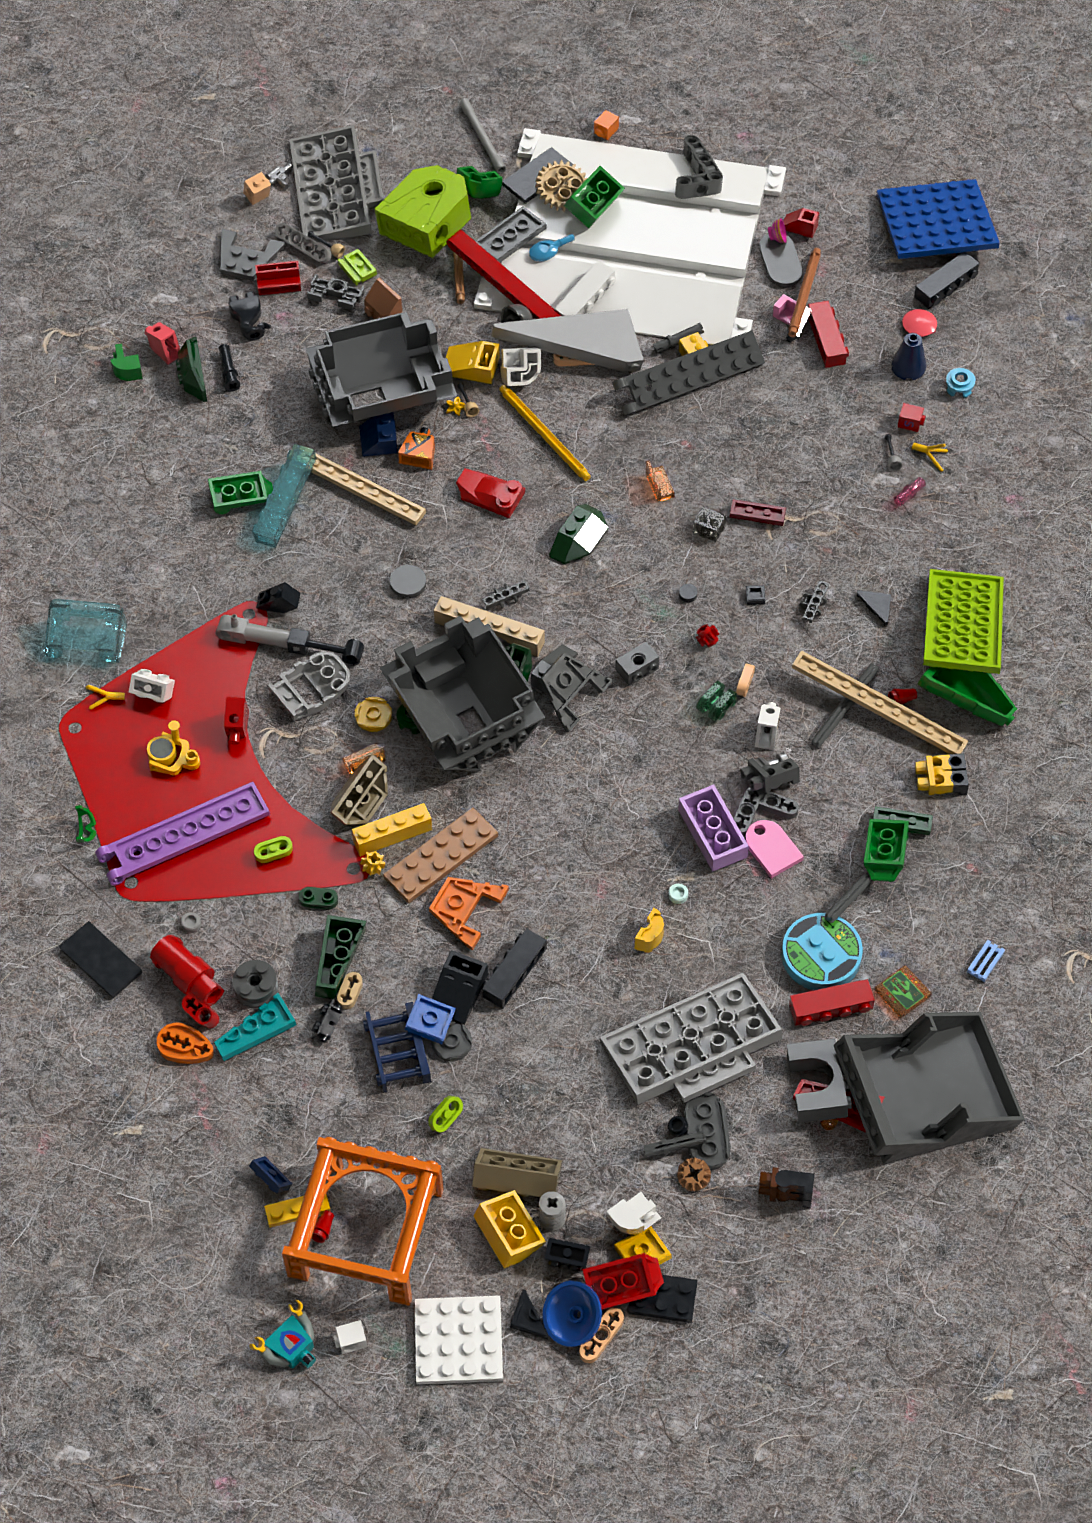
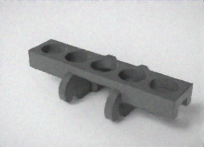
M526 581L510 587L505 583L504 587L500 589L494 588L493 594L482 598V602L485 604L486 609L498 604L501 608H504L503 600L512 597L515 602H518L517 596L530 591V588ZM503 592H507L508 596H503Z
M819 581L813 595L808 593L803 595L805 599L799 604L802 609H806L802 617L803 621L808 620L809 623H812L816 613L819 616L822 612L818 608L822 600L824 604L827 602L824 596L828 590L829 583ZM821 585H824L825 589H820ZM811 613L812 617H807V614Z

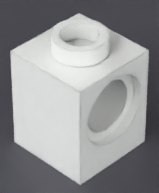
M361 1320L336 1327L337 1335H333L336 1348L341 1347L342 1354L367 1348Z

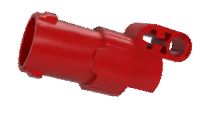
M174 935L163 937L155 944L150 953L153 965L156 968L162 969L173 979V984L185 995L182 1000V1008L197 1023L209 1029L216 1027L219 1023V1015L211 1006L221 998L225 990L213 980L214 969L201 957L194 956L183 945V941L179 937ZM193 1003L199 1008L198 1010L194 1009ZM210 1014L209 1020L205 1022L206 1015Z

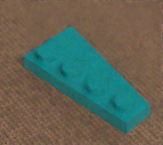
M277 993L273 996V1000L261 1005L252 1016L248 1015L243 1019L242 1024L230 1029L216 1040L214 1044L223 1061L297 1024L280 994Z

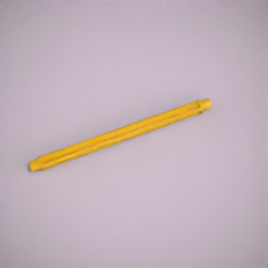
M502 385L499 388L502 396L580 478L588 481L591 478L588 470L510 388Z

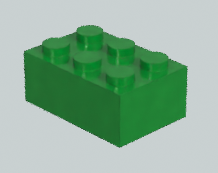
M599 166L564 204V207L589 229L620 196L625 188L602 166Z

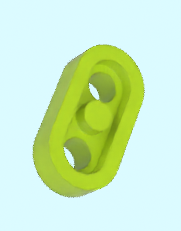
M280 836L261 842L254 848L255 858L261 863H267L286 857L293 850L292 841L286 836Z
M456 1096L445 1097L430 1115L428 1120L429 1127L436 1132L446 1131L463 1110L462 1100Z

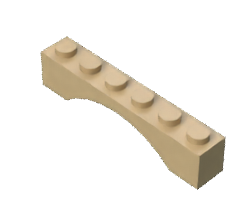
M443 596L440 597L434 609V620L437 624L444 626L445 623L459 616H462L466 623L479 617L484 625H490L497 637L510 644L516 643L531 649V655L536 657L539 656L545 643V630Z

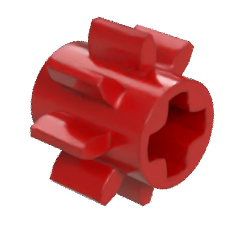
M705 624L696 632L698 634L696 639L702 647L705 644L707 647H712L719 640L717 637L719 632L714 625L709 627L708 624Z

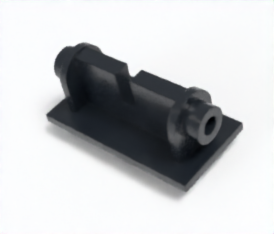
M334 999L328 1004L324 1003L319 1012L322 1016L319 1021L317 1020L311 1030L314 1032L311 1037L312 1040L316 1036L320 1037L319 1040L323 1043L330 1040L335 1027L330 1025L329 1022L336 1025L342 1014V1007L340 1005H332Z

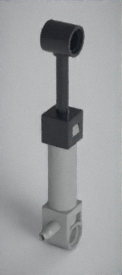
M236 614L221 616L216 630V636L225 641L243 644L246 641L287 648L289 653L306 656L309 647L343 654L342 660L350 665H358L360 663L365 647L361 641L355 639L348 640L344 647L312 641L310 639V631L291 628V631L251 624L249 619L239 618Z

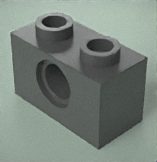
M646 641L617 658L615 670L629 685L633 682H638L646 674L655 672L659 667V656Z

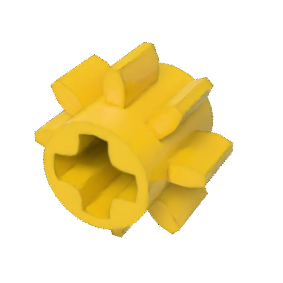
M376 851L366 852L365 858H362L360 863L364 865L362 871H366L370 876L376 873L380 875L381 869L385 868V862H383L384 855H380Z

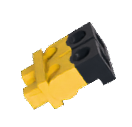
M964 753L933 757L931 755L926 756L925 761L915 762L916 775L926 774V777L917 778L918 790L928 791V795L959 792V795H967L969 783Z

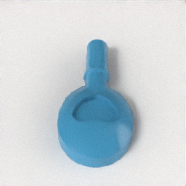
M571 234L556 241H540L530 248V258L534 261L549 260L557 254L560 246L562 247V245L574 241L575 237Z

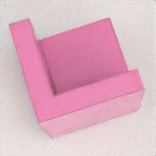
M783 294L774 304L773 317L790 325L797 301Z

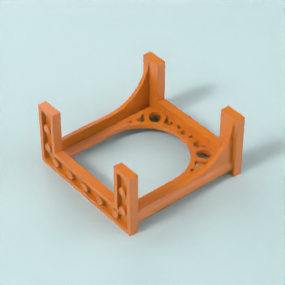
M319 1137L316 1144L318 1154L289 1246H284L282 1251L287 1277L308 1281L310 1267L385 1285L388 1289L389 1301L410 1306L412 1293L409 1272L431 1198L433 1196L442 1197L443 1179L441 1165L431 1160L426 1162L420 1161L413 1156H399L392 1151H377L376 1148L371 1146L360 1147L349 1141L345 1143L339 1142L332 1137ZM342 1159H346L348 1162V1168L345 1170H342ZM352 1161L361 1164L359 1166L353 1165ZM394 1170L396 1172L401 1173L399 1175H394L392 1172ZM360 1171L380 1173L394 1181L404 1195L406 1216L390 1271L308 1251L327 1191L336 1181L348 1174ZM332 1172L337 1173L335 1176H330ZM408 1174L416 1176L415 1181L411 1184H403L401 1182L403 1177ZM413 1189V1195L408 1194V1190Z

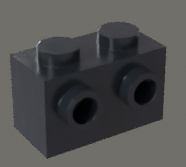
M548 1238L544 1261H548L549 1266L560 1268V1265L563 1264L569 1266V1270L581 1272V1269H585L587 1266L590 1246Z

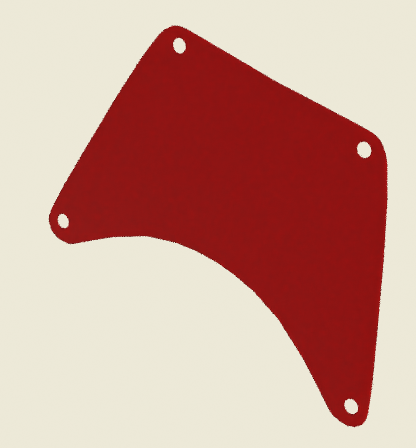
M246 601L222 613L100 688L106 692L125 693V700L109 699L95 708L89 709V706L106 697L105 695L93 692L71 708L59 723V732L89 810L95 818V829L101 846L111 844L251 782H254L270 812L269 816L130 876L138 880V885L135 888H127L125 880L121 884L114 885L117 892L126 899L132 901H180L302 890L305 887L326 888L362 882L369 876L366 871H362L364 865L360 864L361 859L365 858V855L359 856L354 845L326 831L295 810L271 785L254 755L248 731L246 732V737H240L239 744L232 745L228 743V736L224 729L226 696L245 697L252 662L259 643L246 641L243 644L225 641L216 636V630L221 616L236 614L237 617L244 618L242 614L247 609H252L255 612V617L249 619V623L267 626V612L257 609V602ZM141 669H147L155 675H168L169 679L175 680L172 698L164 703H159L153 699L136 696V694L129 693L132 674ZM171 721H178L180 724L178 728L179 737L188 741L190 750L192 749L197 752L200 758V766L195 770L182 768L177 775L150 771L147 754L148 743L153 738L162 736V732L171 735V729H169L168 724ZM77 722L82 726L81 731L75 734L69 731L70 724ZM175 745L177 753L175 762L178 760L182 749L179 745ZM280 836H286L292 841L293 850L286 857L267 863H261L255 858L254 848L261 842ZM139 851L134 852L135 856L141 854ZM116 855L107 862L109 871L121 867ZM351 863H357L360 866V871L354 875L349 874L347 866Z

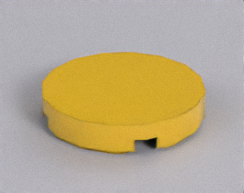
M368 697L357 704L355 720L363 730L377 732L385 729L390 724L392 708L383 698Z

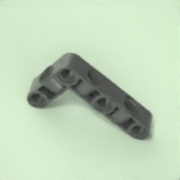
M694 135L686 136L684 138L683 155L696 175L678 177L676 179L675 196L679 199H689L721 193L723 174L700 139Z

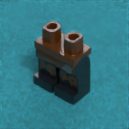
M773 1167L772 1173L761 1171L758 1194L770 1195L769 1201L775 1202L776 1199L781 1202L788 1200L803 1202V1208L811 1209L815 1173L791 1170L779 1171V1168Z

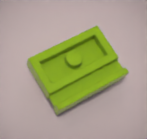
M359 249L345 255L343 259H337L338 265L355 285L377 275V270Z

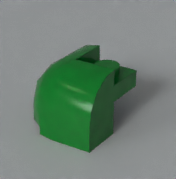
M473 166L457 168V174L464 177L467 194L470 197L486 199L499 196L503 178L497 172L480 173Z

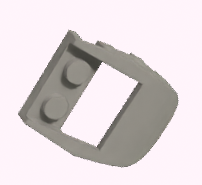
M319 652L309 656L310 659L302 663L298 661L293 664L294 667L288 672H283L279 676L280 680L274 685L272 683L268 684L270 693L277 698L291 715L293 721L320 712L347 689L350 672L336 654ZM304 676L323 698L322 701L315 705H308L290 683Z

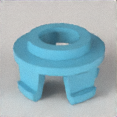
M965 368L951 370L946 377L948 394L953 397L956 392H963L964 398L971 395V390L976 381L974 374ZM964 375L965 382H958L956 380L957 376Z

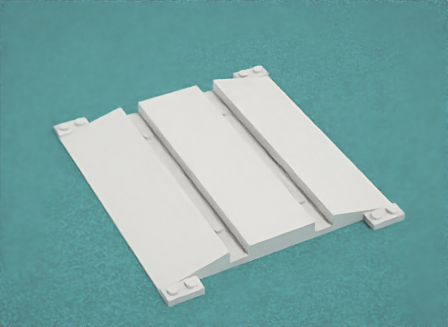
M524 128L517 152L518 157L531 159V162L552 147L572 164H576L575 169L582 168L580 173H586L585 178H588L599 166H602L625 189L589 229L567 208L563 212L562 208L556 211V206L550 208V203L545 205V199H539L541 194L526 204L518 200L516 211L524 206L546 223L547 229L503 260L501 264L555 309L598 260H601L615 270L616 281L605 290L603 297L599 300L597 299L589 312L586 311V313L628 309L636 334L666 338L668 335L672 336L700 322L703 326L702 330H704V333L700 334L701 338L708 345H713L751 331L753 320L736 318L763 196L764 194L781 196L786 167L770 165L767 168L714 160L723 174L721 193L679 199L675 196L676 179L680 176L696 175L684 155L541 134L540 130ZM571 234L575 237L574 241L562 245V247L560 246L557 254L549 260L534 261L530 258V248L540 241H556ZM481 278L474 308L502 312L504 307L514 304L485 278Z

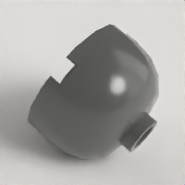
M521 304L508 305L501 312V323L533 319L531 312Z

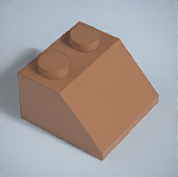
M381 278L376 279L364 299L366 314L374 319L402 313L401 297Z

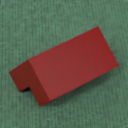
M298 261L255 265L259 296L301 291Z

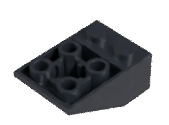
M450 951L442 968L432 999L456 1008L452 1017L453 1021L465 1025L482 990V984L489 975L488 964L458 952Z

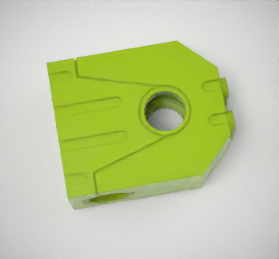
M438 165L413 169L374 209L379 234L409 248H413L431 258H434L447 244L446 241L458 230H461L471 219L464 177Z

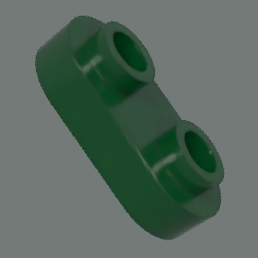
M305 887L299 892V901L306 908L330 910L337 906L338 895L333 889Z

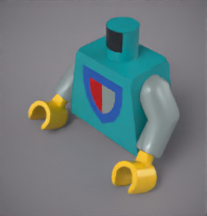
M296 1300L298 1303L296 1310H293L290 1304L288 1305V1309L296 1313L295 1316L292 1314L265 1341L261 1337H254L259 1342L258 1347L254 1344L249 1345L250 1349L259 1350V1354L270 1365L294 1368L301 1362L305 1367L310 1368L316 1361V1358L310 1353L314 1348L313 1340L315 1338L312 1323L305 1311H301L303 1304L299 1300Z

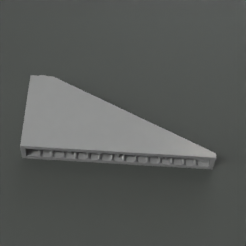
M628 309L496 323L492 327L491 336L493 338L527 347L539 348L542 351L621 372H636L641 370L643 364V356Z

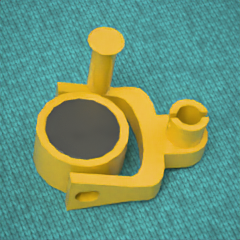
M171 721L168 724L169 729H171V735L162 732V736L155 737L148 743L147 754L150 771L177 775L182 768L195 770L200 766V758L197 752L192 749L190 750L188 741L179 737L178 728L180 724L178 721ZM175 745H179L182 749L178 760L175 762L177 757Z

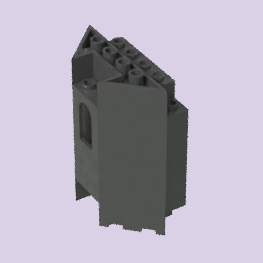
M403 312L325 331L326 339H323L324 344L306 348L311 368L308 371L310 378L314 380V390L317 392L319 404L324 407L322 412L327 424L333 427L457 396L452 382V370L447 358L443 359L437 341V331L432 319L411 322L408 313ZM377 389L382 390L385 400L362 406H354L351 397Z
M459 616L444 624L445 635L415 649L411 641L394 649L396 659L380 667V670L443 769L481 771L480 761L491 758L495 753L506 750L509 747L516 753L544 720L545 716L534 701L532 688L490 625H484L479 617L466 623L462 616ZM474 707L486 727L470 735L457 715Z

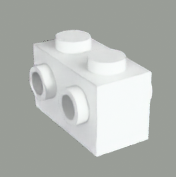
M141 669L132 674L129 693L136 694L138 697L153 699L155 702L164 703L172 698L175 680L169 679V676L165 674L155 675L150 670Z

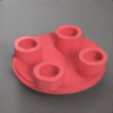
M922 309L909 311L902 320L903 327L908 333H916L921 337L935 333L937 328L935 316L929 311Z

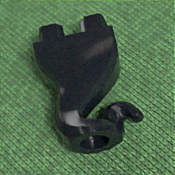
M250 291L246 292L244 299L239 300L236 295L229 297L231 317L240 323L242 335L251 341L263 337L265 334L264 329H270L271 325L261 322L257 327L253 326L259 320L262 313L258 295Z

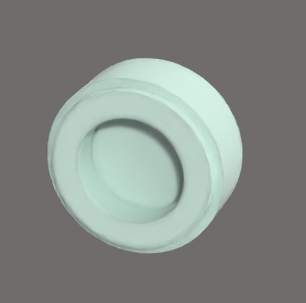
M683 884L672 885L669 888L668 894L670 901L675 904L684 903L688 899L687 887Z

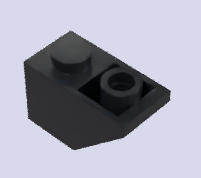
M284 582L260 592L256 608L271 612L287 613L298 608L301 593Z

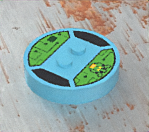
M826 913L809 914L796 920L787 930L782 945V962L788 975L799 985L810 990H819L849 983L856 976L863 954L862 942L855 928L841 917H838L833 923H829L824 918Z

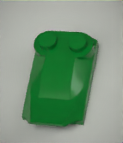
M261 471L208 478L210 498L213 510L217 514H226L232 508L276 499L272 482L268 481Z
M869 820L864 867L868 871L871 880L894 882L904 868L909 821Z

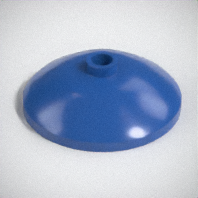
M567 1281L557 1285L548 1294L543 1306V1323L547 1333L555 1342L567 1347L581 1346L590 1341L599 1329L602 1308L597 1294L591 1287L582 1282ZM578 1311L581 1312L580 1318L577 1317Z

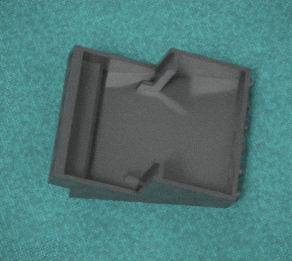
M981 1012L923 1013L903 1033L843 1035L833 1045L874 1155H880L883 1164L1010 1131L1025 1120ZM879 1096L885 1097L882 1103Z

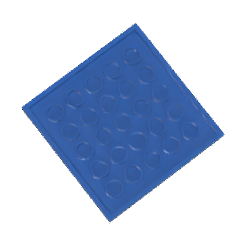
M976 179L877 190V198L898 259L999 248L1000 242Z

